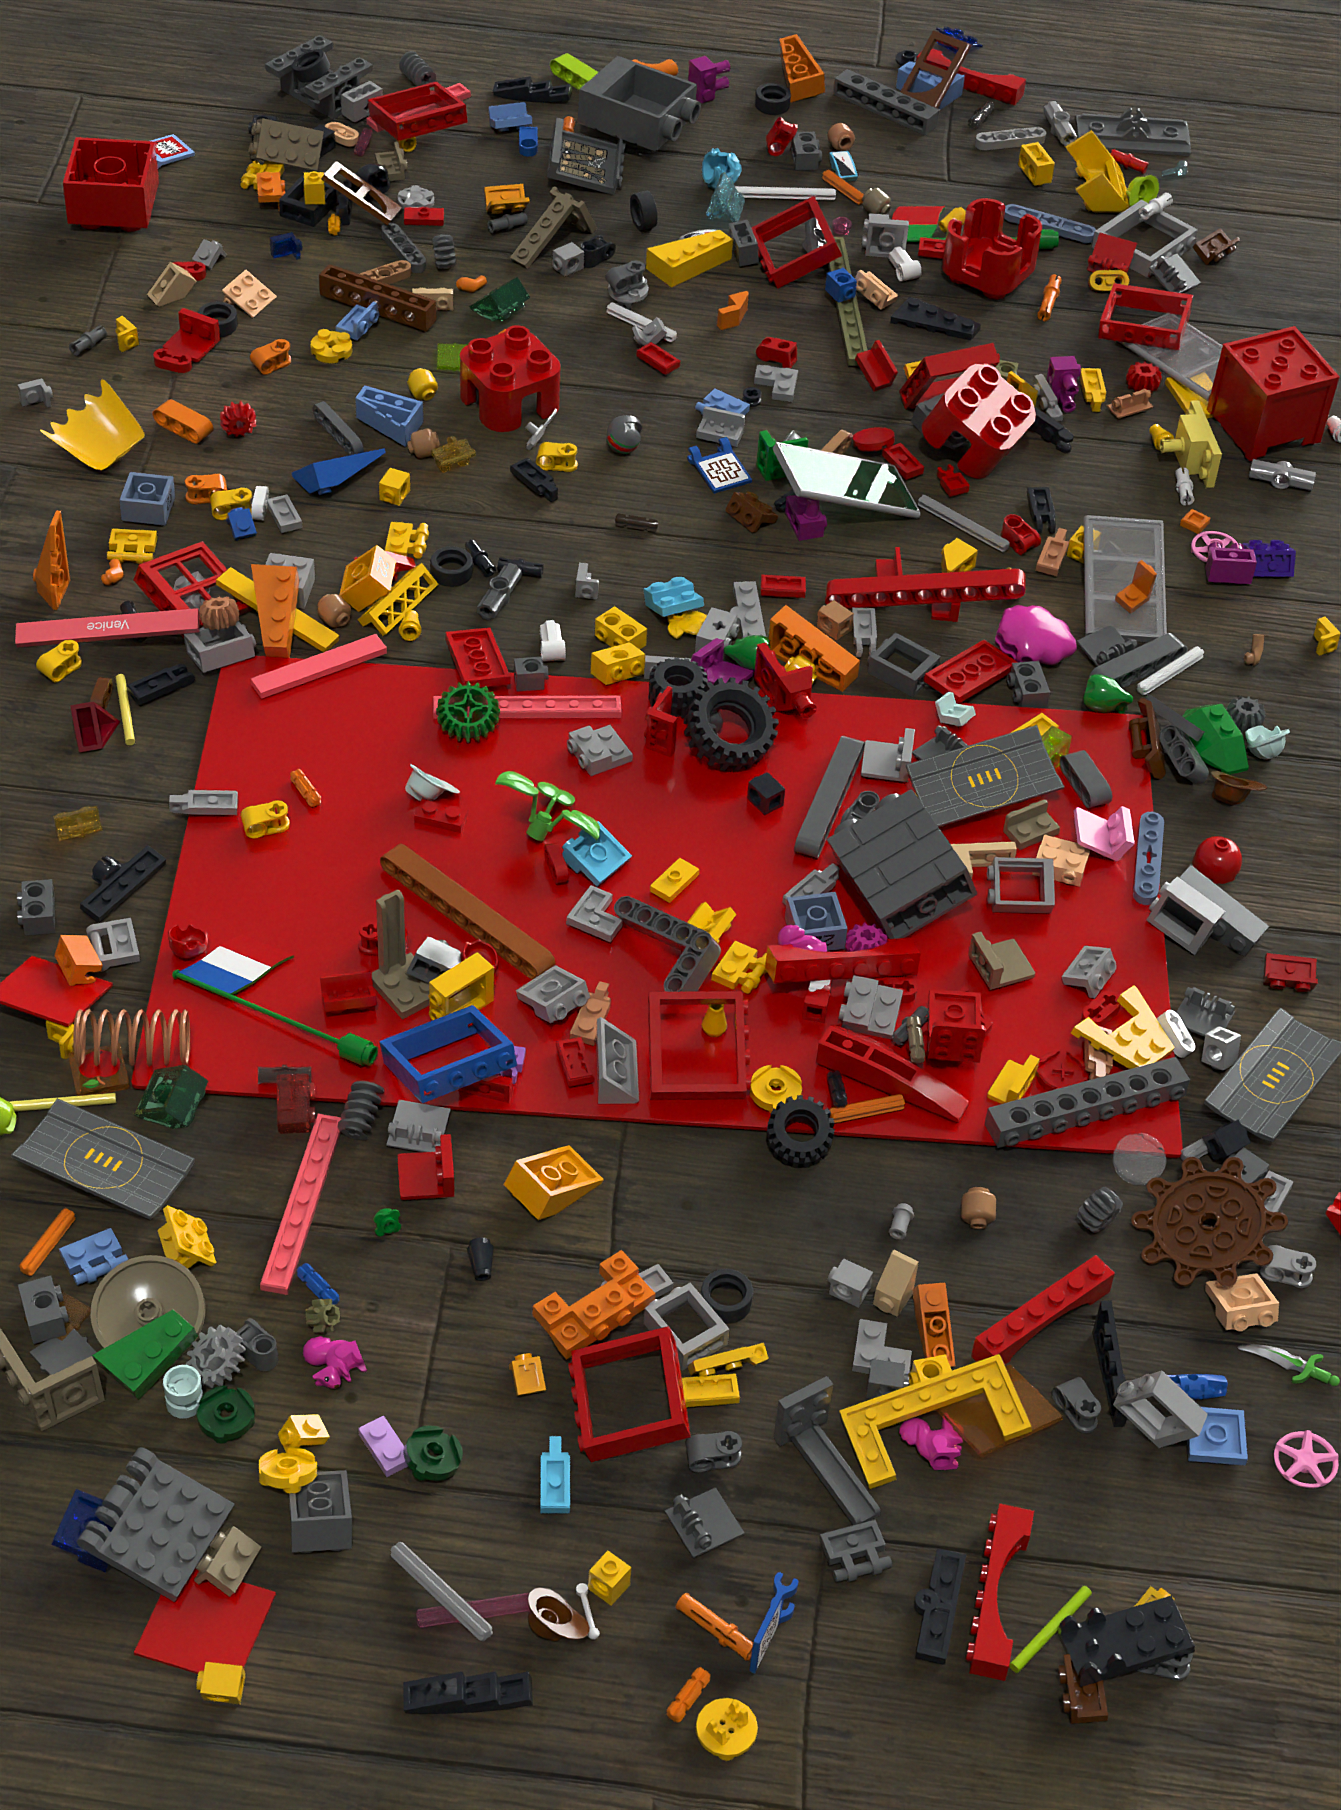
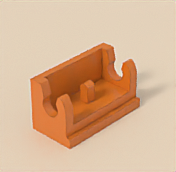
M60 935L54 956L69 985L95 982L93 976L86 977L85 975L90 971H101L103 965L88 937Z

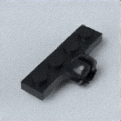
M148 845L125 864L118 862L112 856H103L101 859L106 863L99 860L92 869V879L101 886L80 903V909L100 923L166 865V858Z

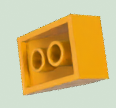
M568 1145L516 1160L504 1186L529 1210L531 1215L540 1220L556 1215L602 1184L604 1179Z

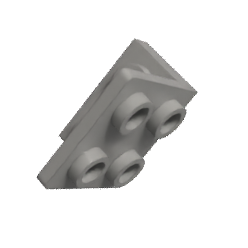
M905 728L904 737H899V744L866 740L861 776L908 782L909 776L906 764L911 763L915 729Z

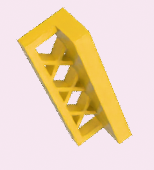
M421 563L409 570L392 586L387 596L381 597L357 620L362 626L372 622L382 636H384L405 617L407 611L412 610L438 585V582ZM423 576L428 582L429 586L427 588L420 587L419 577ZM407 589L414 590V600L407 599ZM393 602L401 603V613L393 612ZM380 614L388 615V625L386 627L378 618Z

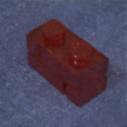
M279 1074L277 1076V1127L280 1134L294 1132L309 1133L311 1132V1123H316L315 1107H310V1099L315 1098V1083H310L309 1074Z

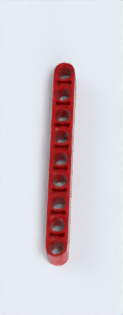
M999 569L834 579L827 583L825 602L827 605L835 600L845 608L1017 599L1025 594L1026 576L1020 569Z

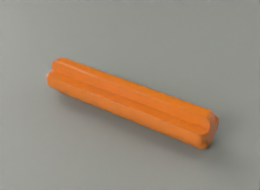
M831 170L822 173L824 181L856 204L861 205L863 203L862 197L864 194Z
M901 1094L848 1104L845 1107H833L829 1109L831 1112L830 1118L834 1119V1123L902 1110L904 1109L905 1101Z
M65 1208L58 1214L19 1265L20 1271L23 1274L32 1276L74 1222L75 1213Z

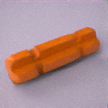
M302 770L292 771L290 779L304 799H307V803L311 807L320 805L321 796L315 791L316 789L308 778L305 777Z
M697 1668L691 1675L692 1679L686 1682L675 1697L676 1701H673L667 1709V1717L676 1723L681 1722L686 1715L685 1711L691 1708L701 1694V1689H704L710 1681V1674L702 1668Z

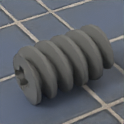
M409 51L401 57L399 62L401 72L416 86L436 81V73L416 52Z
M368 1081L354 1082L351 1085V1092L347 1097L348 1101L344 1105L345 1110L341 1113V1120L338 1122L337 1127L339 1131L355 1140H367V1135L362 1132H371L372 1127L367 1123H373L375 1117L369 1113L375 1114L378 1112L377 1106L373 1104L381 1103L382 1099L377 1095H383L385 1089L378 1084Z

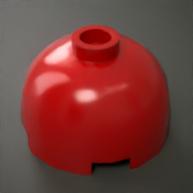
M1212 836L1198 845L1192 865L1204 876L1213 879V883L1225 884L1233 881L1240 872L1242 855L1236 843L1229 838Z

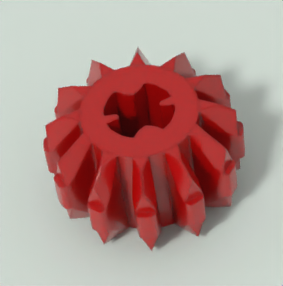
M1144 361L1141 364L1136 362L1135 365H1130L1128 369L1126 384L1129 385V389L1135 390V392L1146 389L1152 394L1153 391H1157L1160 385L1162 372L1159 371V367L1153 366V363L1146 364Z
M241 400L238 404L231 402V406H224V411L220 412V424L227 435L233 434L236 438L239 434H242L245 437L246 432L252 433L253 427H256V413L249 403L243 405Z

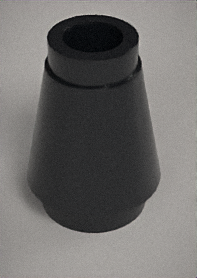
M488 1238L472 1239L469 1241V1246L466 1249L475 1279L478 1281H485L491 1278L494 1246Z

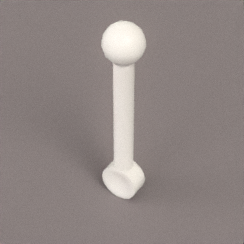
M580 1583L576 1587V1593L581 1597L586 1619L590 1627L588 1637L590 1639H597L599 1630L594 1626L587 1599L588 1586Z

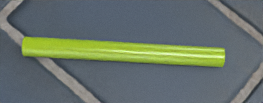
M1082 1586L1009 1664L1012 1671L1019 1673L1058 1631L1061 1621L1069 1615L1072 1616L1091 1596L1092 1592L1088 1587Z

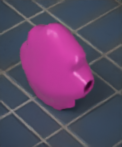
M1016 605L1004 610L995 637V644L1002 652L1011 656L1018 663L1039 661L1040 664L1056 665L1061 660L1070 657L1077 650L1076 639L1070 633L1068 625L1061 619L1055 618L1045 608L1037 605L1028 607Z

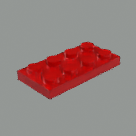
M491 628L445 632V640L463 686H466L468 681L471 686L478 682L480 687H500L510 684L511 676Z
M982 640L925 673L923 681L943 695L953 692L956 704H959L1005 677L1011 672L1012 663L1018 662L986 640Z

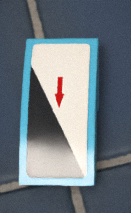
M848 151L829 152L832 170L836 172V175L846 182L857 181L858 175L850 153Z

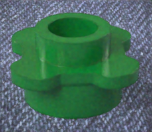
M384 1208L376 1213L373 1218L377 1226L375 1229L376 1235L383 1236L385 1233L398 1232L401 1229V1224L398 1221L400 1216L398 1210Z

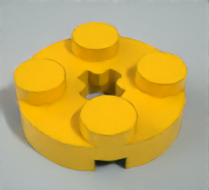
M321 329L318 331V335L311 340V353L316 355L318 361L338 363V359L344 357V360H346L352 354V341L350 335L346 332Z
M772 1065L763 1066L752 1076L750 1097L758 1106L769 1110L770 1113L773 1109L776 1110L779 1102L782 1101L785 1104L786 1098L792 1096L793 1100H796L797 1095H802L800 1076L787 1066L780 1065V1068H771ZM771 1086H773V1087H775V1088L778 1087V1086H780V1087H781V1090H780V1091L772 1090Z
M290 1447L287 1448V1453L279 1454L278 1449L264 1454L259 1460V1483L264 1486L284 1489L286 1493H298L301 1491V1486L311 1483L317 1477L315 1456L305 1449Z

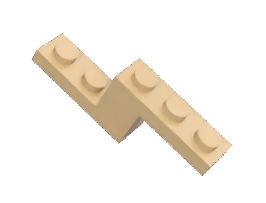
M1015 842L951 844L967 867L971 879L973 876L972 867L991 866L994 857L1015 858L1017 850Z

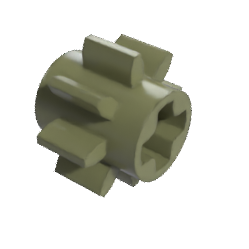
M332 1299L312 1300L313 1306L305 1310L306 1324L314 1327V1333L333 1332V1325L340 1322L339 1307L332 1304Z

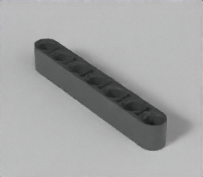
M841 736L798 833L794 852L819 858L861 761L865 741Z

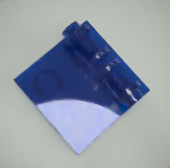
M944 26V29L936 28L940 33L969 43L972 46H983L977 42L978 39L970 35H963L964 31L958 28H954V30ZM937 42L938 44L944 46L945 48L949 49L954 53H957V51L959 50Z

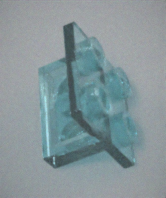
M725 172L720 174L706 215L711 220L716 217L720 218L727 213L732 222H738L745 203L744 197L737 191L732 179Z

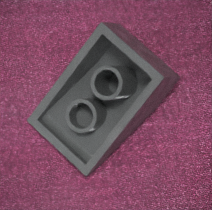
M347 1470L317 1472V1477L311 1483L301 1486V1491L289 1493L292 1552L311 1553L322 1550L341 1551L343 1549H352V1516Z

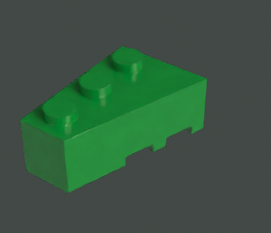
M171 1310L92 1356L102 1369L135 1398L140 1400L195 1341L198 1335L191 1324L176 1311Z

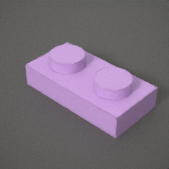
M384 1415L358 1428L359 1436L386 1477L408 1467L404 1459V1445Z

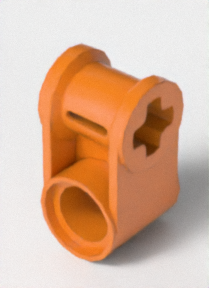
M278 339L270 344L256 348L250 355V361L265 375L287 367L291 363V357L288 353L290 344L287 340Z
M221 474L191 475L185 479L187 487L185 499L190 504L210 503V496L214 492L227 490L225 477Z

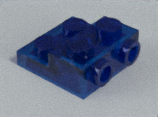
M76 1489L51 1545L78 1555V1562L106 1572L110 1564L85 1551L77 1544L78 1538L86 1530V1526L90 1521L99 1522V1524L107 1527L110 1533L113 1530L111 1526L101 1521L95 1515L97 1509L103 1506V1500Z

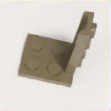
M553 187L549 192L553 202L517 247L510 259L525 268H529L563 222L567 224L572 223L582 232L587 231L593 234L597 227L583 201L579 203L573 200L572 195L568 193L562 194L556 187Z
M396 890L376 900L379 969L372 972L373 987L404 1019L429 1006V983L406 973L414 956L412 953L405 955L404 897L399 890Z
M0 1328V1369L5 1367L7 1370L5 1374L12 1388L17 1386L19 1389L17 1394L23 1406L29 1405L41 1431L105 1401L97 1364L92 1356L35 1383Z

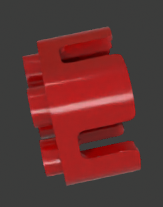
M982 198L974 200L968 205L962 236L961 221L953 218L948 223L942 269L952 282L968 284L977 288L990 299H1001L1006 294L1012 292L1035 270L1042 223L1038 218L1025 214L1019 221L1017 240L1012 239L1002 232L1005 205L994 199Z
M511 326L505 332L486 339H473L460 352V398L465 405L475 403L477 387L479 391V418L481 423L486 428L496 432L516 430L521 426L522 399L525 396L537 392L536 412L542 419L549 418L555 409L558 412L560 404V362L524 326Z
M974 364L968 367L948 388L922 423V433L925 439L936 449H939L946 442L953 431L961 433L970 441L971 447L958 462L957 466L966 475L982 479L987 477L1004 456H1007L1034 423L1036 413L1031 398L1022 392H1018L1004 380L994 366Z

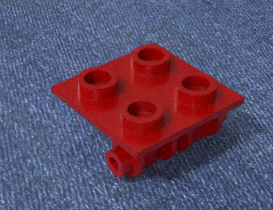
M1100 232L1092 256H1089L1087 271L1121 270L1127 274L1137 243Z

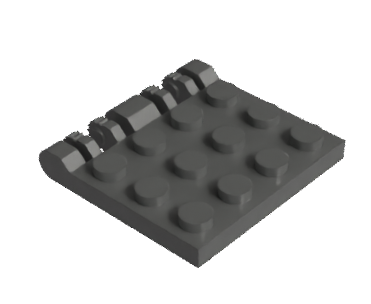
M140 1447L132 1456V1461H129L126 1465V1470L129 1474L142 1481L143 1484L140 1486L136 1480L129 1478V1476L120 1475L116 1481L118 1485H113L102 1502L103 1506L99 1507L95 1514L101 1521L111 1526L113 1530L110 1533L104 1525L96 1521H90L86 1526V1530L78 1538L77 1544L85 1551L175 1602L210 1546L211 1541L231 1512L234 1503L158 1460L154 1453Z

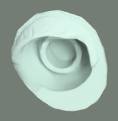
M1263 726L1250 728L1245 732L1248 743L1247 747L1256 757L1271 759L1282 752L1285 746V735L1290 731L1289 729L1281 731L1278 726L1273 731Z

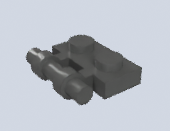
M876 1520L820 1534L819 1541L829 1565L841 1562L843 1567L833 1571L835 1582L843 1580L847 1582L855 1581L858 1576L869 1573L872 1575L881 1574L882 1570L892 1567L890 1556L878 1557L877 1552L885 1551L886 1544ZM866 1556L867 1562L854 1565L852 1559Z

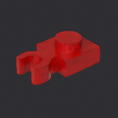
M951 464L947 465V471L938 467L937 477L941 479L940 484L950 497L969 492L970 485L960 472L954 474V467Z

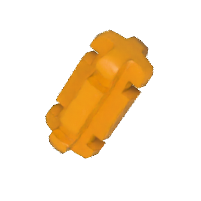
M331 214V217L328 218V232L334 236L340 232V217Z

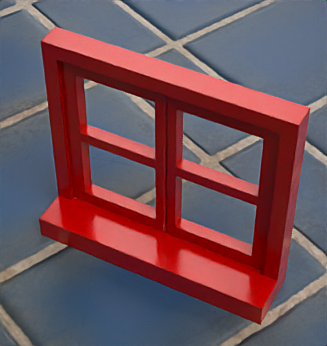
M202 541L138 565L134 582L159 611L190 609L181 598L199 592L206 601H209L212 597L205 589L215 586L216 579L227 569ZM199 557L215 576L198 582L182 563ZM176 566L191 585L174 591L159 572ZM234 597L238 601L236 604L239 609V615L255 610ZM200 619V628L204 626Z

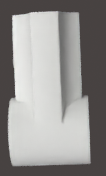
M895 247L889 253V260L896 268V275L899 281L921 277L919 261H912L905 250L901 247Z
M548 620L543 625H540L542 661H565V641L561 638L560 625L555 623L554 620Z

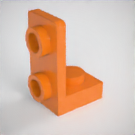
M1140 560L1137 563L1132 583L1116 594L1115 601L1131 614L1149 601L1157 573L1150 565Z

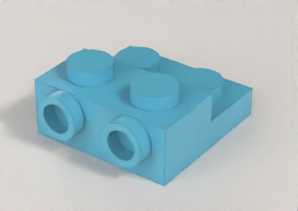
M675 577L666 583H652L649 587L643 588L646 606L662 617L704 606L703 597L694 592L693 583L684 577Z
M599 821L600 832L597 841L582 829L578 833L579 837L576 840L570 838L562 846L564 850L562 855L565 862L576 873L582 871L597 887L632 857Z

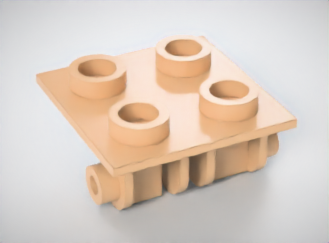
M247 270L242 272L222 290L225 294L223 302L232 306L236 303L252 318L277 297Z

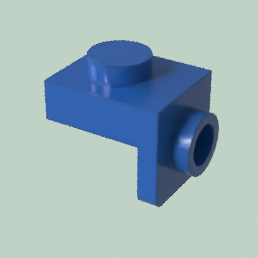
M235 508L227 514L226 522L230 524L234 540L256 536L257 532L249 508Z

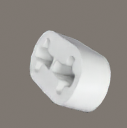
M256 486L251 512L253 520L264 521L267 510L266 499L269 498L268 487Z
M1167 1010L1157 1018L1174 1045L1173 1052L1177 1056L1184 1058L1195 1050V1043L1175 1011Z

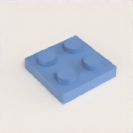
M1201 1407L1208 1415L1200 1435L1187 1440L1188 1461L1246 1465L1248 1458L1244 1410Z

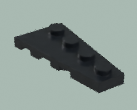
M910 296L890 319L892 324L897 325L898 322L907 323V327L915 328L916 326L926 327L928 332L944 331L947 336L969 341L976 336L981 327L980 323L956 315L953 312L943 310Z
M1112 1300L1100 1301L1092 1334L1113 1427H1125L1127 1417L1113 1405L1118 1395L1117 1390L1126 1381L1122 1369Z

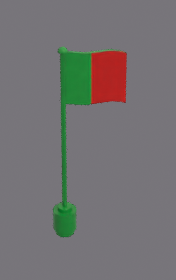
M899 206L895 210L892 220L909 221L907 242H920V237H933L937 230L939 216L945 209V206ZM1042 229L1039 249L1058 247V231ZM932 238V239L946 240V238Z

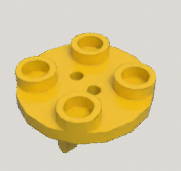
M730 1698L716 1699L705 1705L698 1715L696 1724V1735L702 1746L713 1755L725 1761L748 1751L755 1742L758 1730L756 1717L751 1709L739 1700Z

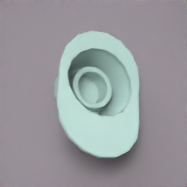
M410 764L413 771L405 786V790L420 801L422 799L433 801L445 790L457 794L460 793L454 786L426 774Z

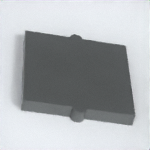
M71 1325L65 1328L67 1335L47 1340L30 1351L31 1357L40 1365L41 1372H46L50 1376L97 1353L88 1344L87 1338L82 1337Z

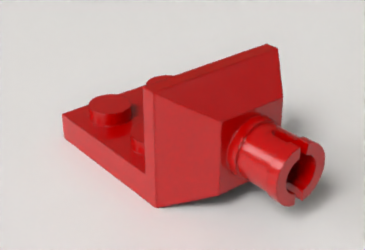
M766 642L757 644L754 679L765 696L769 697L772 707H775L776 711L796 708L802 718L811 717L817 708L810 699L813 675L812 666L786 672L785 667L780 665L775 652L770 650Z

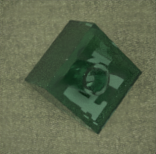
M517 276L497 287L469 307L472 311L492 322L499 318L503 321L512 315L511 310L514 309L516 312L526 306L524 302L530 296Z
M187 1065L155 1069L134 1115L172 1129L188 1127L194 1120L196 1108L205 1095L208 1080Z

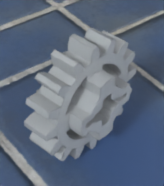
M219 1325L217 1329L209 1327L207 1335L202 1332L199 1333V1342L194 1341L192 1343L195 1347L194 1350L187 1352V1355L192 1358L186 1362V1365L194 1367L200 1374L202 1386L206 1385L209 1388H213L214 1384L223 1386V1379L225 1378L231 1381V1373L233 1371H240L239 1367H237L238 1362L244 1361V1358L240 1356V1353L245 1351V1347L241 1345L243 1339L229 1327L225 1328Z

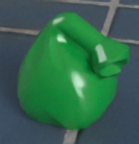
M762 635L746 636L742 639H737L734 645L725 646L724 653L733 658L742 668L755 672L757 644L766 642L770 648V639Z
M1101 674L1091 675L1084 694L1086 708L1090 712L1110 713L1115 709L1118 713L1124 714L1128 709V705L1133 702L1132 695L1124 691L1111 677Z

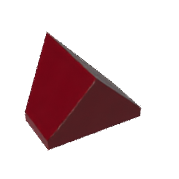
M94 701L70 705L78 751L85 752L102 749L121 721Z

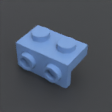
M524 102L490 106L488 108L490 126L497 129V131L509 130L508 127L513 126L519 129V127H527V124H532V116L527 114L526 103Z
M373 301L367 308L356 305L336 325V332H346L350 335V338L358 340L368 331L373 323L377 322L379 318L378 303Z

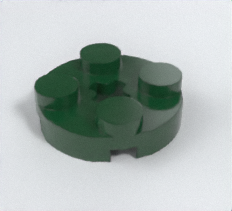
M218 1386L209 1390L199 1401L197 1409L199 1428L205 1435L213 1438L219 1444H224L229 1440L241 1437L255 1424L253 1399L245 1390L238 1387L235 1390L228 1389L227 1386ZM221 1410L233 1411L230 1416L221 1417Z
M437 1426L419 1427L412 1433L407 1440L403 1453L405 1462L412 1470V1474L416 1479L440 1481L455 1475L463 1457V1451L460 1442L454 1435L449 1437L447 1434L442 1433L444 1429ZM432 1449L434 1453H439L437 1457L428 1454V1451Z

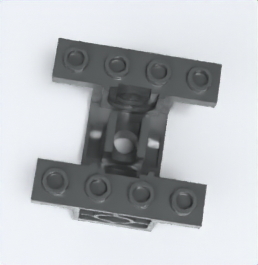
M321 35L265 64V71L280 78L282 91L333 120L342 115L341 94L360 86V78L373 71V64L359 57L344 66H339L338 70L334 73L329 69L324 76L315 81L300 82L292 69L294 60L309 50L321 49L326 53L333 49V42Z

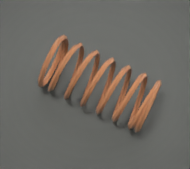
M81 1009L76 1012L73 1043L75 1062L78 1066L83 1064L85 1058V1023L88 1014L93 1030L94 1065L96 1067L100 1064V1040L105 1015H107L110 1028L111 1062L113 1066L117 1065L118 1037L123 1015L128 1032L129 1065L131 1067L135 1064V1043L140 1016H142L145 1029L147 1065L149 1067L152 1065L153 1040L158 1015L163 1035L164 1065L167 1067L170 1064L171 1036L175 1016H177L180 1032L181 1064L184 1067L188 1064L190 1020L186 1009L181 1014L177 1009L174 1010L170 1015L168 1027L166 1026V1020L160 1009L156 1010L152 1016L150 1028L147 1015L142 1009L136 1013L133 1025L125 1009L121 1010L117 1016L115 1026L112 1015L107 1009L101 1013L98 1024L90 1009L84 1013Z

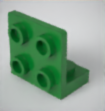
M767 430L759 432L756 466L765 481L787 477L773 451L776 440L771 437ZM807 437L779 443L808 448L809 440ZM787 457L796 475L805 473L806 460Z

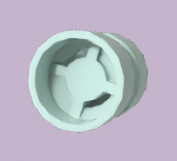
M188 1365L172 1367L167 1371L163 1379L168 1412L177 1418L193 1417L197 1414L199 1401L203 1396L200 1374L194 1367Z

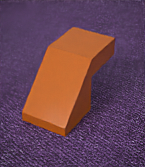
M748 291L729 295L728 307L718 309L717 326L720 330L739 326L748 308Z

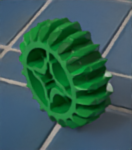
M469 681L466 683V686H462L458 682L457 688L450 686L448 692L443 691L442 698L437 702L436 715L438 716L437 721L441 725V729L443 732L448 731L450 738L457 735L458 742L462 737L466 738L468 743L470 738H474L478 742L480 735L486 738L488 731L493 732L495 725L499 722L500 709L498 699H495L493 692H488L487 686L480 688L478 682L474 686H471ZM467 707H469V717H467Z

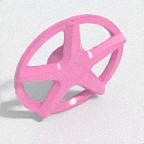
M1202 532L1193 538L1191 553H1194L1200 560L1207 562V558L1200 553H1209L1208 546L1210 543L1215 542L1217 547V542H1219L1222 548H1225L1231 541L1233 543H1237V541L1222 532ZM1208 535H1220L1225 537V539H1210ZM1202 537L1207 546L1196 547V540Z
M1306 1430L1305 1432L1289 1433L1277 1442L1274 1450V1462L1281 1475L1292 1484L1304 1488H1318L1328 1484L1335 1477L1338 1470V1453L1335 1452L1325 1439L1311 1433L1310 1430ZM1294 1438H1303L1300 1450L1284 1445V1443ZM1312 1440L1324 1446L1329 1453H1314ZM1279 1451L1294 1458L1293 1464L1286 1472L1280 1465ZM1332 1461V1472L1324 1479L1317 1464ZM1299 1472L1311 1473L1317 1483H1302L1294 1480L1293 1477Z

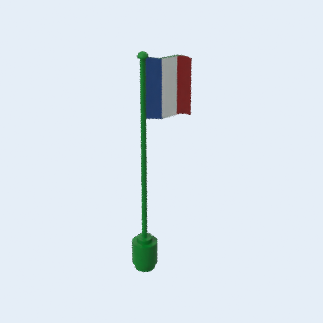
M241 934L224 942L202 960L181 971L174 970L172 973L174 979L180 978L338 1044L339 1056L358 1065L371 1066L377 1057L378 1047L374 1046L372 1041L352 1033L342 1036L339 1040L234 996L237 992L254 984L276 966L294 958V955Z

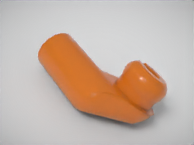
M482 275L475 280L462 277L456 282L459 290L470 293L477 291L487 284L486 278Z
M112 559L109 562L110 569L101 576V580L105 585L109 586L111 583H116L123 578L122 566L118 559Z

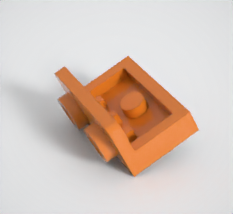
M280 172L256 173L258 202H278L279 207V199L286 193L285 181L280 179Z

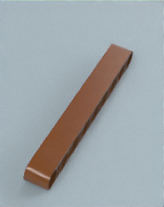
M398 844L380 857V864L389 875L474 938L490 944L497 951V955L530 979H535L555 966V958L549 950L407 846Z

